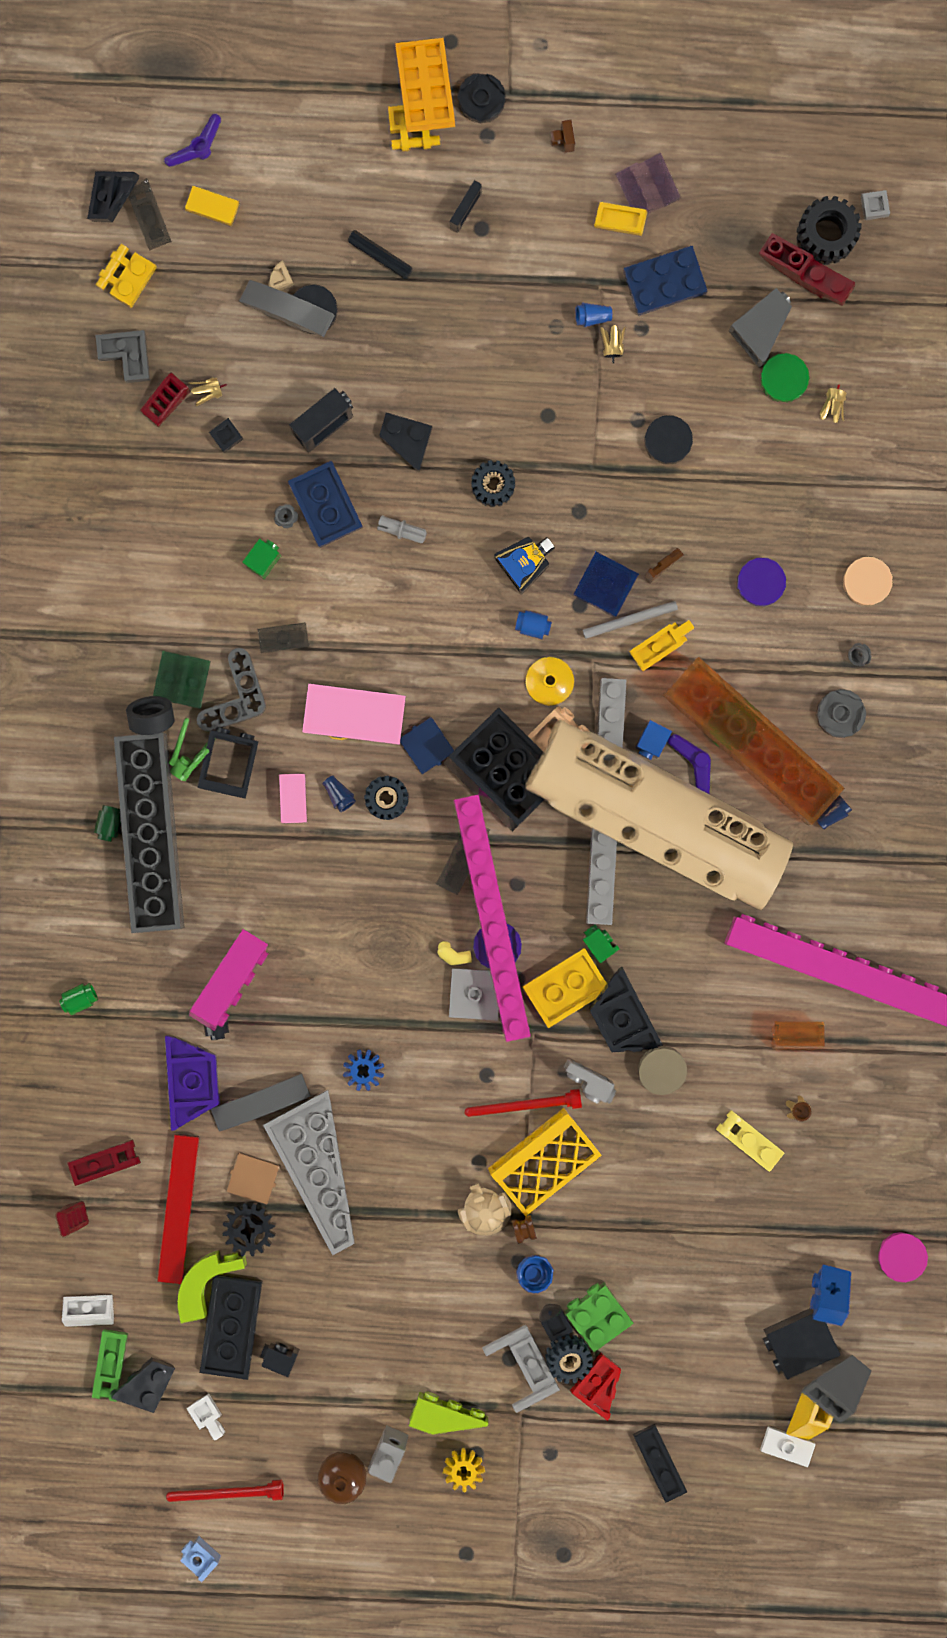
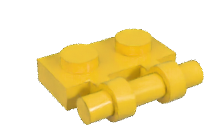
M403 105L388 107L391 134L400 133L401 139L391 140L392 150L402 149L403 152L409 151V148L424 147V149H431V146L440 145V135L430 136L429 130L422 131V137L408 138Z
M120 244L117 251H113L110 255L111 260L105 270L102 269L98 276L100 278L95 285L101 290H104L108 283L113 285L110 295L132 308L157 267L154 263L137 253H134L131 259L128 260L125 258V255L129 248ZM119 265L125 267L119 278L113 276Z

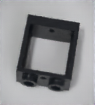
M334 388L289 424L293 435L308 453L353 418L351 399L344 391L339 393Z
M216 727V731L210 730L206 749H209V753L204 758L197 788L246 799L259 741L254 740V735L240 733V737L230 735L231 730ZM215 739L251 747L242 788L206 780Z

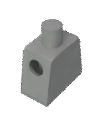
M386 1425L367 1468L368 1473L391 1483L404 1455L409 1435ZM390 1440L396 1441L399 1445L391 1443Z

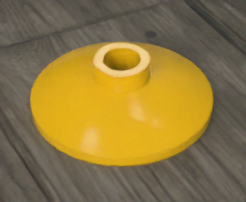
M545 657L537 660L531 665L526 675V688L529 695L536 702L543 705L552 706L562 703L570 696L574 687V676L571 668L564 661L555 657ZM548 676L554 677L555 683L553 685L546 683L545 680Z

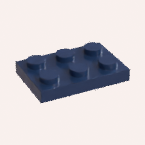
M693 245L623 268L638 316L707 294L708 292Z
M332 461L288 481L319 548L363 528Z

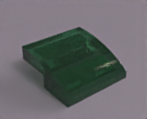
M162 651L153 696L165 697L171 703L200 709L211 661Z

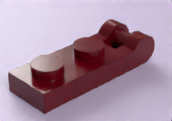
M132 1139L69 1161L67 1164L74 1185L77 1186L140 1164V1158L136 1156L134 1147H136L134 1140ZM124 1151L127 1160L121 1162L118 1153Z

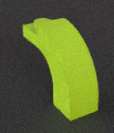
M217 1250L205 1255L191 1267L183 1279L178 1293L177 1304L180 1323L206 1317L208 1311L204 1289L207 1281L218 1274L244 1269L247 1265L245 1255L241 1256L238 1255V1252L224 1255V1259L221 1260L220 1252Z

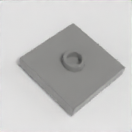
M452 968L449 1017L498 1021V1005L489 970Z

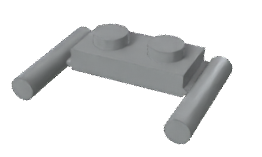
M527 1325L482 1347L485 1355L488 1356L509 1345L533 1393L512 1404L516 1413L560 1391Z

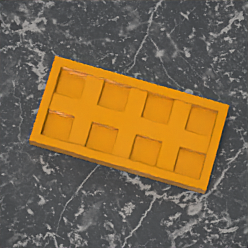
M444 38L395 43L407 132L455 127Z

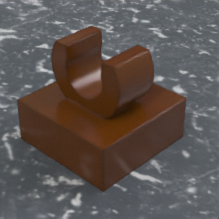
M572 120L562 121L561 130L551 131V145L560 146L563 144L565 153L574 152L575 149Z

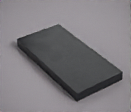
M220 1274L213 1277L199 1373L249 1379L262 1280Z

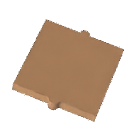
M239 1153L235 1167L230 1171L232 1176L227 1192L268 1204L272 1189L276 1187L275 1179L280 1165Z

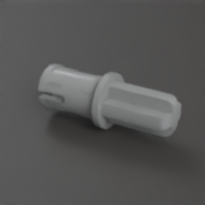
M384 515L381 516L377 528L379 531L396 535L398 539L403 537L419 543H423L427 535L425 529L407 524L406 520L401 522Z

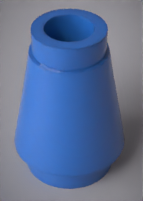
M589 303L577 305L575 312L577 325H582L583 327L612 321L613 315L611 306Z

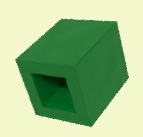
M259 538L242 563L265 580L281 558L280 553L277 551L279 547L268 539L264 542Z

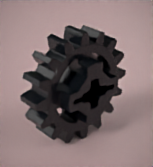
M244 1202L243 1209L236 1205L234 1207L235 1214L228 1212L226 1216L230 1221L223 1222V1226L228 1229L223 1231L222 1236H229L225 1244H233V1252L240 1249L241 1256H244L249 1251L251 1257H253L257 1249L260 1253L264 1252L263 1245L270 1247L272 1242L268 1237H275L276 1233L270 1230L276 1226V1223L269 1221L273 1214L266 1215L264 1213L266 1210L265 1206L259 1210L257 1209V1202H254L252 1207H249L248 1203ZM253 1214L260 1217L262 1221H258L257 1219H255L253 1217ZM242 1215V1223L233 1226L236 1218ZM247 1221L250 1228H255L251 1235L248 1230H244ZM265 1232L264 1238L256 1243V1236ZM236 1237H240L242 1240H244L245 1244L241 1243Z

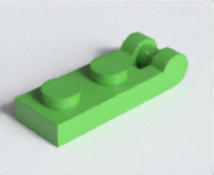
M107 1329L102 1331L92 1398L100 1399L105 1397L109 1398V1401L117 1402L111 1399L110 1393L114 1389L118 1390L120 1388L128 1333ZM103 1382L111 1383V1388L103 1387Z

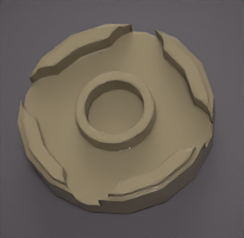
M659 1046L647 1051L640 1059L638 1065L639 1079L643 1086L651 1093L659 1095L671 1094L678 1090L685 1082L687 1065L677 1050L667 1046Z

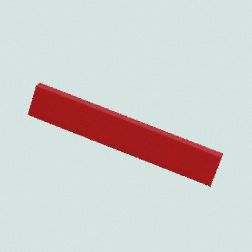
M174 1135L157 1282L181 1284L183 1281L200 1140L198 1136Z

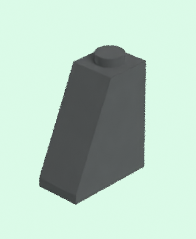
M777 288L734 322L729 329L730 334L759 368L765 363L792 308L789 297L784 292L780 293Z
M852 1355L809 1383L801 1392L841 1423L856 1412L872 1370Z

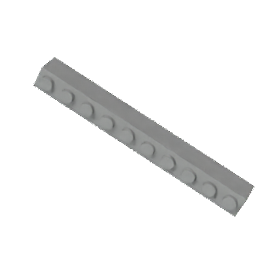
M602 678L600 680L597 735L622 748L626 680ZM607 754L603 759L607 761L612 760L615 755ZM595 766L596 769H598V770H600V771H602V772H604V773L610 775L611 777H613V778H615V779L621 781V779H619V778H617V777H615V776H613V775H611V774H609V773H607V772L603 771L602 769H600V768H598V767ZM592 827L586 923L612 925L617 840Z

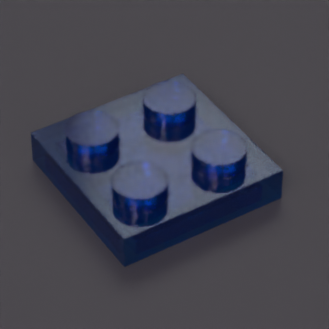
M596 551L573 596L616 618L639 573Z

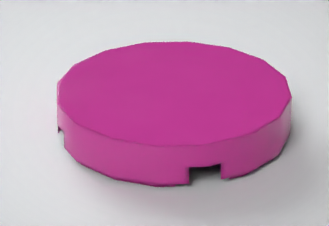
M904 1232L891 1234L883 1240L878 1252V1262L880 1268L889 1278L897 1282H910L921 1276L927 1267L928 1254L926 1247L917 1237Z

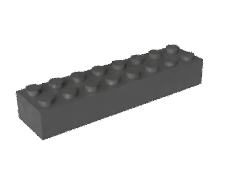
M162 732L153 735L114 737L131 933L185 928L170 764L168 763L167 734Z

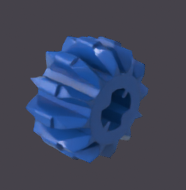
M361 1049L357 1050L358 1059L353 1054H350L348 1058L352 1063L345 1062L343 1067L351 1069V1071L343 1073L344 1077H353L349 1080L348 1085L351 1086L355 1081L358 1082L356 1086L358 1091H360L362 1083L365 1084L367 1091L371 1089L370 1081L373 1085L378 1086L379 1081L374 1076L379 1078L384 1076V1073L376 1071L383 1068L384 1063L375 1064L380 1056L377 1054L373 1059L369 1058L371 1055V1050L369 1049L365 1057H363ZM360 1064H362L363 1067L365 1064L369 1066V1075L365 1076L364 1073L363 1076H361L358 1073L360 1070Z

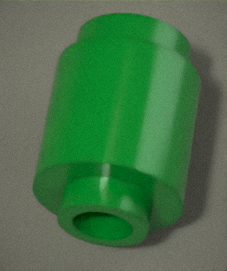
M82 983L62 993V999L59 1000L63 1011L74 1015L93 1006L94 1002L98 1001V996L91 983L86 985Z

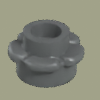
M291 505L279 506L274 512V521L278 526H283V528L287 529L297 522L298 514ZM285 514L288 515L287 519L283 517Z
M856 643L848 653L850 662L856 666H865V664L870 663L872 658L870 648L866 644Z

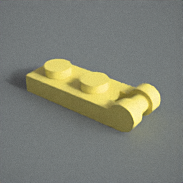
M730 1110L726 1115L728 1118L723 1124L720 1123L716 1130L770 1172L784 1155V1152ZM735 1124L739 1125V1130L733 1134L730 1130Z

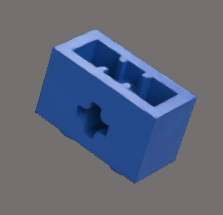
M822 1265L819 1272L814 1273L812 1288H815V1294L812 1295L810 1308L814 1309L813 1320L838 1326L843 1325L849 1315L851 1271Z

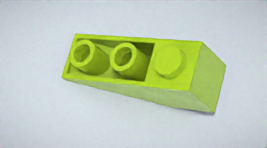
M426 1391L425 1394L421 1392L418 1394L409 1420V1427L429 1434H439L487 1427L489 1422L488 1416L480 1409L472 1408L469 1410L463 1408L462 1404L457 1401L448 1400L446 1402L439 1399L437 1394Z

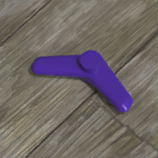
M213 114L200 136L194 138L190 146L167 156L164 159V163L169 167H173L196 158H208L211 154V144L221 123V117L218 114Z
M678 734L671 735L667 741L668 744L686 758L694 768L695 787L710 795L711 758L709 754Z

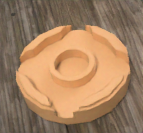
M863 557L855 560L846 569L843 576V587L853 602L862 606H872L883 601L889 595L892 588V574L889 567L883 561L874 557Z

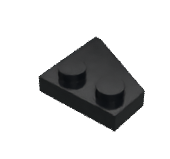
M386 412L379 437L387 445L391 446L401 458H404L414 470L420 472L433 426Z
M151 1357L142 1365L140 1370L132 1373L127 1378L128 1381L118 1390L114 1389L111 1391L110 1397L116 1401L154 1413L175 1367L172 1364Z

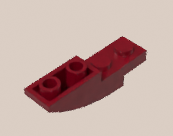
M773 233L759 252V255L774 268L821 299L824 296L843 306L855 288L854 281L817 262L812 254Z

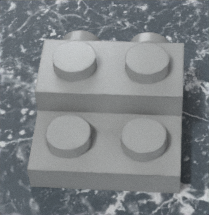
M568 1058L564 1065L567 1075L570 1079L580 1084L584 1080L581 1087L585 1092V1097L599 1104L600 1100L610 1104L616 1093L613 1081Z

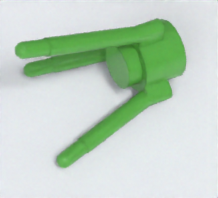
M188 718L184 719L173 756L168 762L172 765L170 769L171 774L182 781H187L192 771L209 753V749H206V743L193 760L186 756L178 758L189 723Z

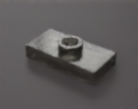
M306 622L257 629L261 654L310 647Z

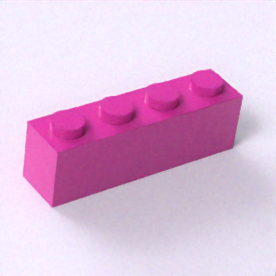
M243 929L191 1008L189 1016L215 1031L217 1026L222 1027L229 1017V1014L226 1013L231 1005L235 1007L243 995L240 993V990L244 984L249 986L255 977L254 968L257 964L262 966L269 955L266 952L268 944Z

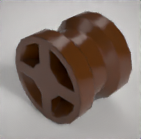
M531 1215L526 1216L520 1221L517 1219L512 1220L518 1244L523 1243L525 1239H537Z

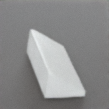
M113 1295L63 1297L62 1322L64 1326L114 1324Z

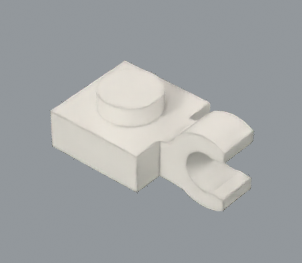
M209 1393L187 1407L199 1430L206 1426L214 1440L224 1435L225 1430L223 1426L216 1420L222 1414Z

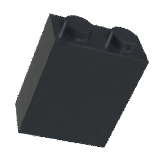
M809 1308L763 1329L766 1337L762 1338L768 1352L773 1351L776 1357L773 1360V1364L778 1374L783 1373L787 1380L841 1356L826 1322L813 1320L814 1309Z

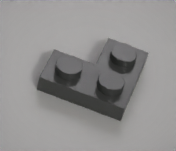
M144 330L96 335L99 361L122 359L126 383L150 381L146 333Z

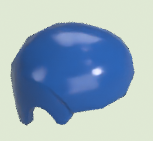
M537 1255L524 1258L519 1263L516 1271L520 1286L525 1291L531 1293L545 1291L552 1283L554 1272L548 1259Z

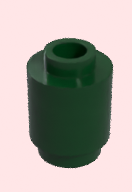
M103 805L102 810L98 812L94 833L98 834L97 839L112 842V839L118 838L121 812L119 808Z

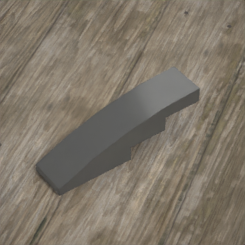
M249 280L239 300L244 306L262 311L265 315L284 321L291 327L322 337L325 336L335 316L333 313L314 304Z

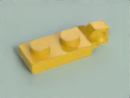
M690 620L679 627L676 622L669 624L630 650L629 653L643 672L681 647L687 641L684 635L695 627Z

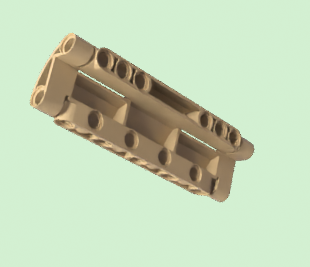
M559 719L554 725L550 734V744L526 783V789L547 799L549 804L555 809L730 900L735 901L739 899L758 910H762L774 893L793 848V842L765 828L764 824L595 733L582 731L562 719ZM588 742L594 744L590 749H583L581 747L584 743ZM607 754L615 755L612 760L607 761L603 759ZM576 756L579 757V758H581V759H583V760H585L586 762H588V763H590V764H592V765H594V766H596V767L602 769L603 771H605V772H607V773H609V774H611V775H613V776H615V777L621 779L622 781H624V782H626V783L632 785L633 787H630L629 785H627V784H625V783H623V782H621V781H619V780H617V779L611 777L610 775H608V774H606V773H604V772H602V771H600V770L594 768L593 766H591V765H589V764H587V763H585V762H583V761L577 759ZM629 765L636 766L634 771L627 772L624 770ZM583 804L591 805L587 810L579 808ZM711 811H720V813L716 816L709 815ZM735 821L741 822L737 827L730 826ZM705 824L708 825V826H710L711 828H713V829H715V830H717V831H719V832H721V833H723V834L729 836L730 838H732V839H734V840H736V841H738V842H740V843L746 845L747 847H749V848H751V849H753V850L759 852V854H757L756 852H754V851H752V850H750V849H748V848H746V847H744V846L738 844L737 842H735V841H733V840H731V839H729V838H727V837L721 835L720 833H718V832H716V831H714V830H712V829L706 827ZM627 826L634 828L630 832L622 831ZM753 833H761V835L757 838L751 837ZM668 849H675V850H676V851H675L674 853H672V854H666V853H665V851L668 850ZM710 871H718L716 875H707Z

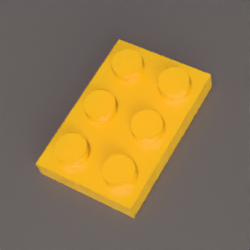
M583 948L522 987L546 1026L550 1028L595 1000L607 983L586 949Z

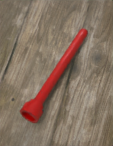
M580 1088L571 1089L570 1092L565 1093L566 1095L468 1107L465 1109V1115L473 1117L562 1105L578 1109L582 1108Z
M272 1480V1483H267V1486L173 1491L166 1494V1500L168 1502L267 1496L272 1498L273 1501L284 1499L283 1480Z

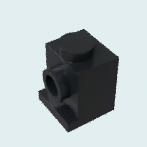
M276 1342V1344L270 1343V1345L265 1343L260 1354V1358L264 1359L261 1367L289 1377L300 1349L295 1347L294 1351H290L289 1346L280 1342Z

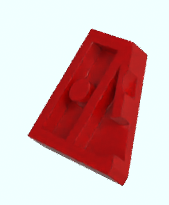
M600 1352L592 1362V1368L589 1367V1374L583 1373L585 1378L582 1380L579 1378L570 1391L608 1421L621 1368Z

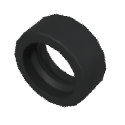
M143 697L133 701L126 708L129 729L136 734H158L168 730L175 722L172 703L165 697Z

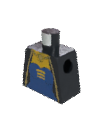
M526 537L495 553L494 559L522 595L549 567V562L545 556L553 551L555 547L547 537L536 545L530 537Z

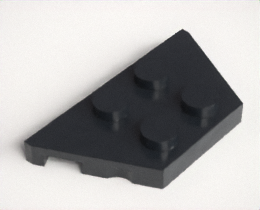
M620 967L589 1007L611 1052H624L626 1050L642 1052V1050L663 1046L623 967Z

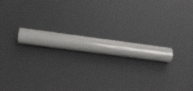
M672 601L583 629V635L587 639L676 611L678 607L676 601Z

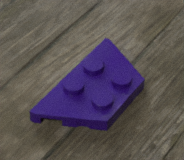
M166 1035L165 1046L171 1131H174L220 1104L217 1055L171 1035Z

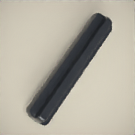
M353 230L348 237L350 244L402 278L407 279L411 275L412 266L358 231Z

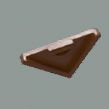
M676 548L671 554L660 560L653 569L650 568L644 578L651 584L684 554L679 548Z

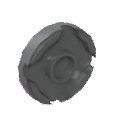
M839 689L828 693L822 698L818 704L816 716L818 724L825 733L832 737L845 738L852 736L861 729L865 722L866 709L857 694L850 690Z

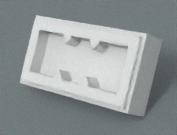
M768 1426L760 1450L761 1452L808 1467L816 1444L814 1441L790 1436L785 1431Z

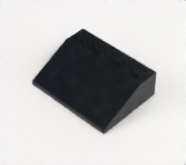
M499 707L444 762L475 795H479V799L512 832L545 800V798L526 789V783L544 752Z

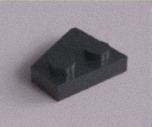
M95 171L87 219L92 222L113 223L139 180V175L135 172Z

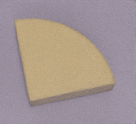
M283 261L274 267L269 280V286L280 291L294 285Z

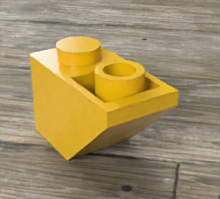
M801 1393L786 1433L790 1436L810 1440L829 1429L833 1417L805 1394Z

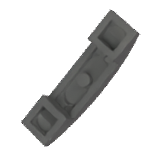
M301 1073L249 1095L213 1107L211 1111L220 1132L292 1105L311 1095Z

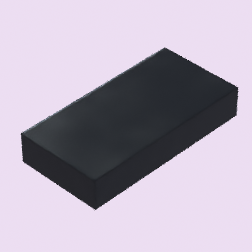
M473 181L449 221L450 229L456 233L460 231L482 194V184L478 181Z

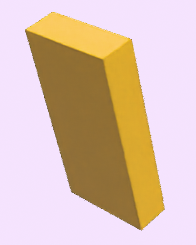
M192 186L185 210L232 226L239 201Z
M599 202L594 226L598 229L642 236L648 212L646 209Z

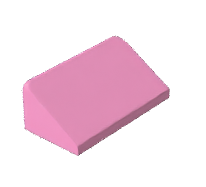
M279 774L281 823H306L305 774Z

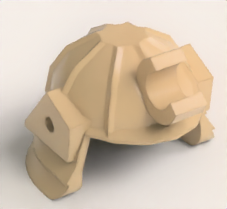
M479 1184L471 1186V1193L465 1201L464 1208L458 1209L461 1222L467 1231L477 1235L488 1236L498 1233L507 1225L511 1217L512 1206L509 1196L506 1192L497 1195L492 1190L481 1188Z

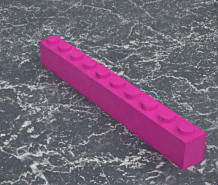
M479 795L453 800L504 1038L506 1042L531 1037Z
M741 914L740 918L734 916L724 944L947 1027V995L938 992L939 987L927 982L924 983V986L915 983L916 978L902 974L901 978L892 975V969L879 965L878 969L870 967V961L857 956L855 961L846 958V952L833 948L832 952L824 950V944L811 939L809 944L800 941L801 936L793 932L787 931L786 935L777 932L778 927L765 922L763 926L754 923L755 918L744 914Z

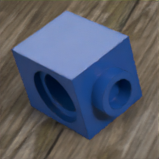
M650 720L635 747L640 750L638 754L649 760H652L653 757L659 758L672 731Z

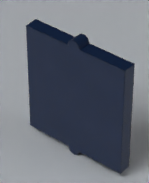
M432 717L419 726H413V730L400 739V743L422 775L434 766H440L441 762L454 751Z

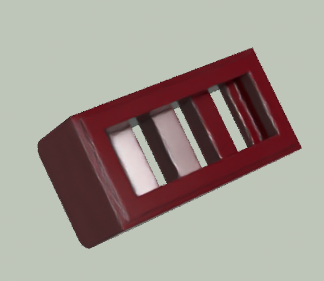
M170 372L140 411L156 426L160 427L191 391L179 378ZM172 384L180 390L178 393H175L170 388ZM167 392L173 397V400L169 401L163 394ZM158 399L167 405L166 409L157 403ZM152 406L161 413L159 417L150 410Z
M83 1201L67 1204L56 1213L62 1237L74 1233L89 1223Z

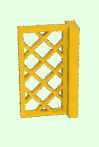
M562 1108L492 1164L488 1170L493 1179L498 1182L521 1212L527 1216L602 1155L567 1110ZM572 1125L576 1130V1140H562L563 1132ZM547 1144H558L556 1157L543 1155L544 1147ZM562 1145L575 1146L573 1158L560 1157ZM579 1146L589 1147L592 1150L593 1154L587 1159H577ZM529 1159H539L537 1172L524 1171L525 1162ZM542 1160L556 1161L554 1173L541 1172ZM559 1162H572V1171L568 1174H558ZM510 1174L519 1175L518 1187L507 1186L503 1180ZM523 1175L537 1176L535 1189L522 1188ZM540 1177L553 1178V1186L548 1190L539 1189ZM521 1192L534 1193V1200L527 1207H524L520 1202Z

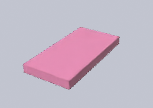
M308 684L302 732L400 745L406 696Z

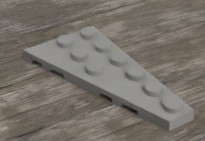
M328 1089L272 1119L263 1126L330 1252L334 1255L353 1245L355 1241Z

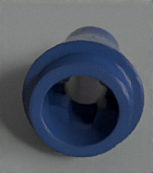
M334 775L323 781L322 784L328 793L334 809H338L340 813L349 809L356 802L353 798L354 794L339 782Z
M839 795L837 798L833 797L815 820L825 830L830 825L848 817V813L852 809Z

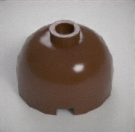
M336 1452L329 1455L322 1462L318 1472V1486L322 1495L328 1501L335 1504H348L355 1501L365 1488L366 1468L363 1462L354 1454Z

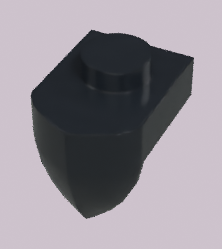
M547 1304L543 1307L539 1320L551 1342L553 1340L556 1341L559 1336L562 1338L566 1334L573 1332L560 1305Z

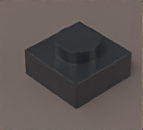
M229 418L209 431V434L223 453H226L243 440V437Z

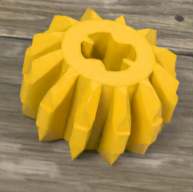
M461 1448V1455H458L454 1450L452 1451V1458L445 1459L447 1466L443 1468V1474L448 1475L445 1481L446 1483L454 1482V1490L458 1489L460 1485L462 1486V1492L465 1493L467 1485L474 1490L476 1489L475 1481H483V1477L480 1474L485 1472V1467L480 1465L482 1463L481 1457L474 1458V1450H471L469 1455L466 1454L465 1448ZM462 1466H466V1474H462Z

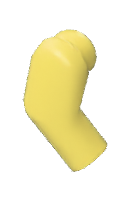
M443 941L439 943L437 953L448 964L458 965L472 962L470 951L456 952L451 948L449 942Z

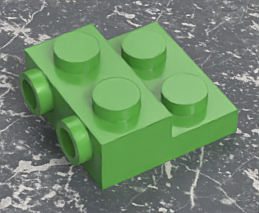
M605 1282L601 1285L596 1283L586 1291L588 1293L581 1299L578 1297L567 1304L568 1309L565 1310L566 1316L593 1352H596L634 1324Z

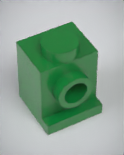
M596 924L583 932L585 934V937L582 938L583 942L600 964L620 950L616 944L613 947L610 943L613 942L611 936L605 929L600 931Z

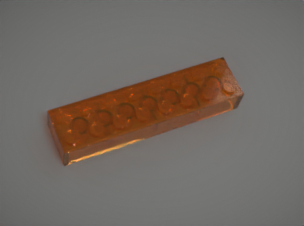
M700 657L695 658L662 695L806 825H813L845 789Z

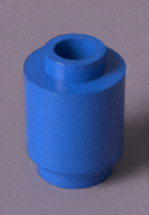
M527 610L525 612L519 611L515 630L521 631L520 634L543 639V635H549L552 622L547 621V615Z

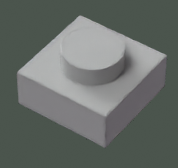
M887 190L861 195L864 220L889 217L890 210Z

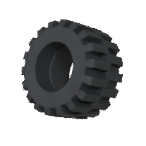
M828 196L822 197L821 201L818 199L813 201L812 205L806 208L796 230V233H798L796 237L797 243H801L799 248L812 254L817 262L824 261V265H829L831 261L835 264L840 262L841 258L845 259L859 240V232L862 229V223H858L860 220L859 213L854 214L856 208L853 205L847 206L848 201L845 199L842 202L838 201L837 196H833L831 200H829ZM823 220L834 222L840 228L841 238L836 241L824 240L817 233L816 223Z

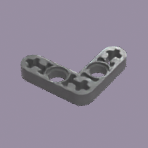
M235 648L228 656V662L240 698L201 711L197 717V724L202 730L210 732V730L215 731L216 727L224 728L258 717L264 713L266 702L251 656L245 649ZM237 653L246 656V659L243 660V665L245 669L250 666L251 671H243L237 675L236 671H241L240 665L233 662L236 659ZM244 676H251L254 679L252 688L243 689L241 687L240 681ZM258 691V694H253L254 699L257 702H261L257 712L248 708L251 705V699L249 696L244 698V694ZM229 706H234L238 709V716L234 720H229L225 716V710ZM220 710V716L224 723L220 724V720L217 719L212 721L211 727H208L207 724H202L206 714L210 717L218 716L216 711Z

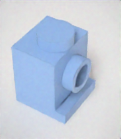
M199 1536L194 1542L190 1540L181 1550L183 1555L180 1561L198 1576V1580L202 1582L218 1565L221 1555ZM194 1557H200L202 1562L199 1563Z

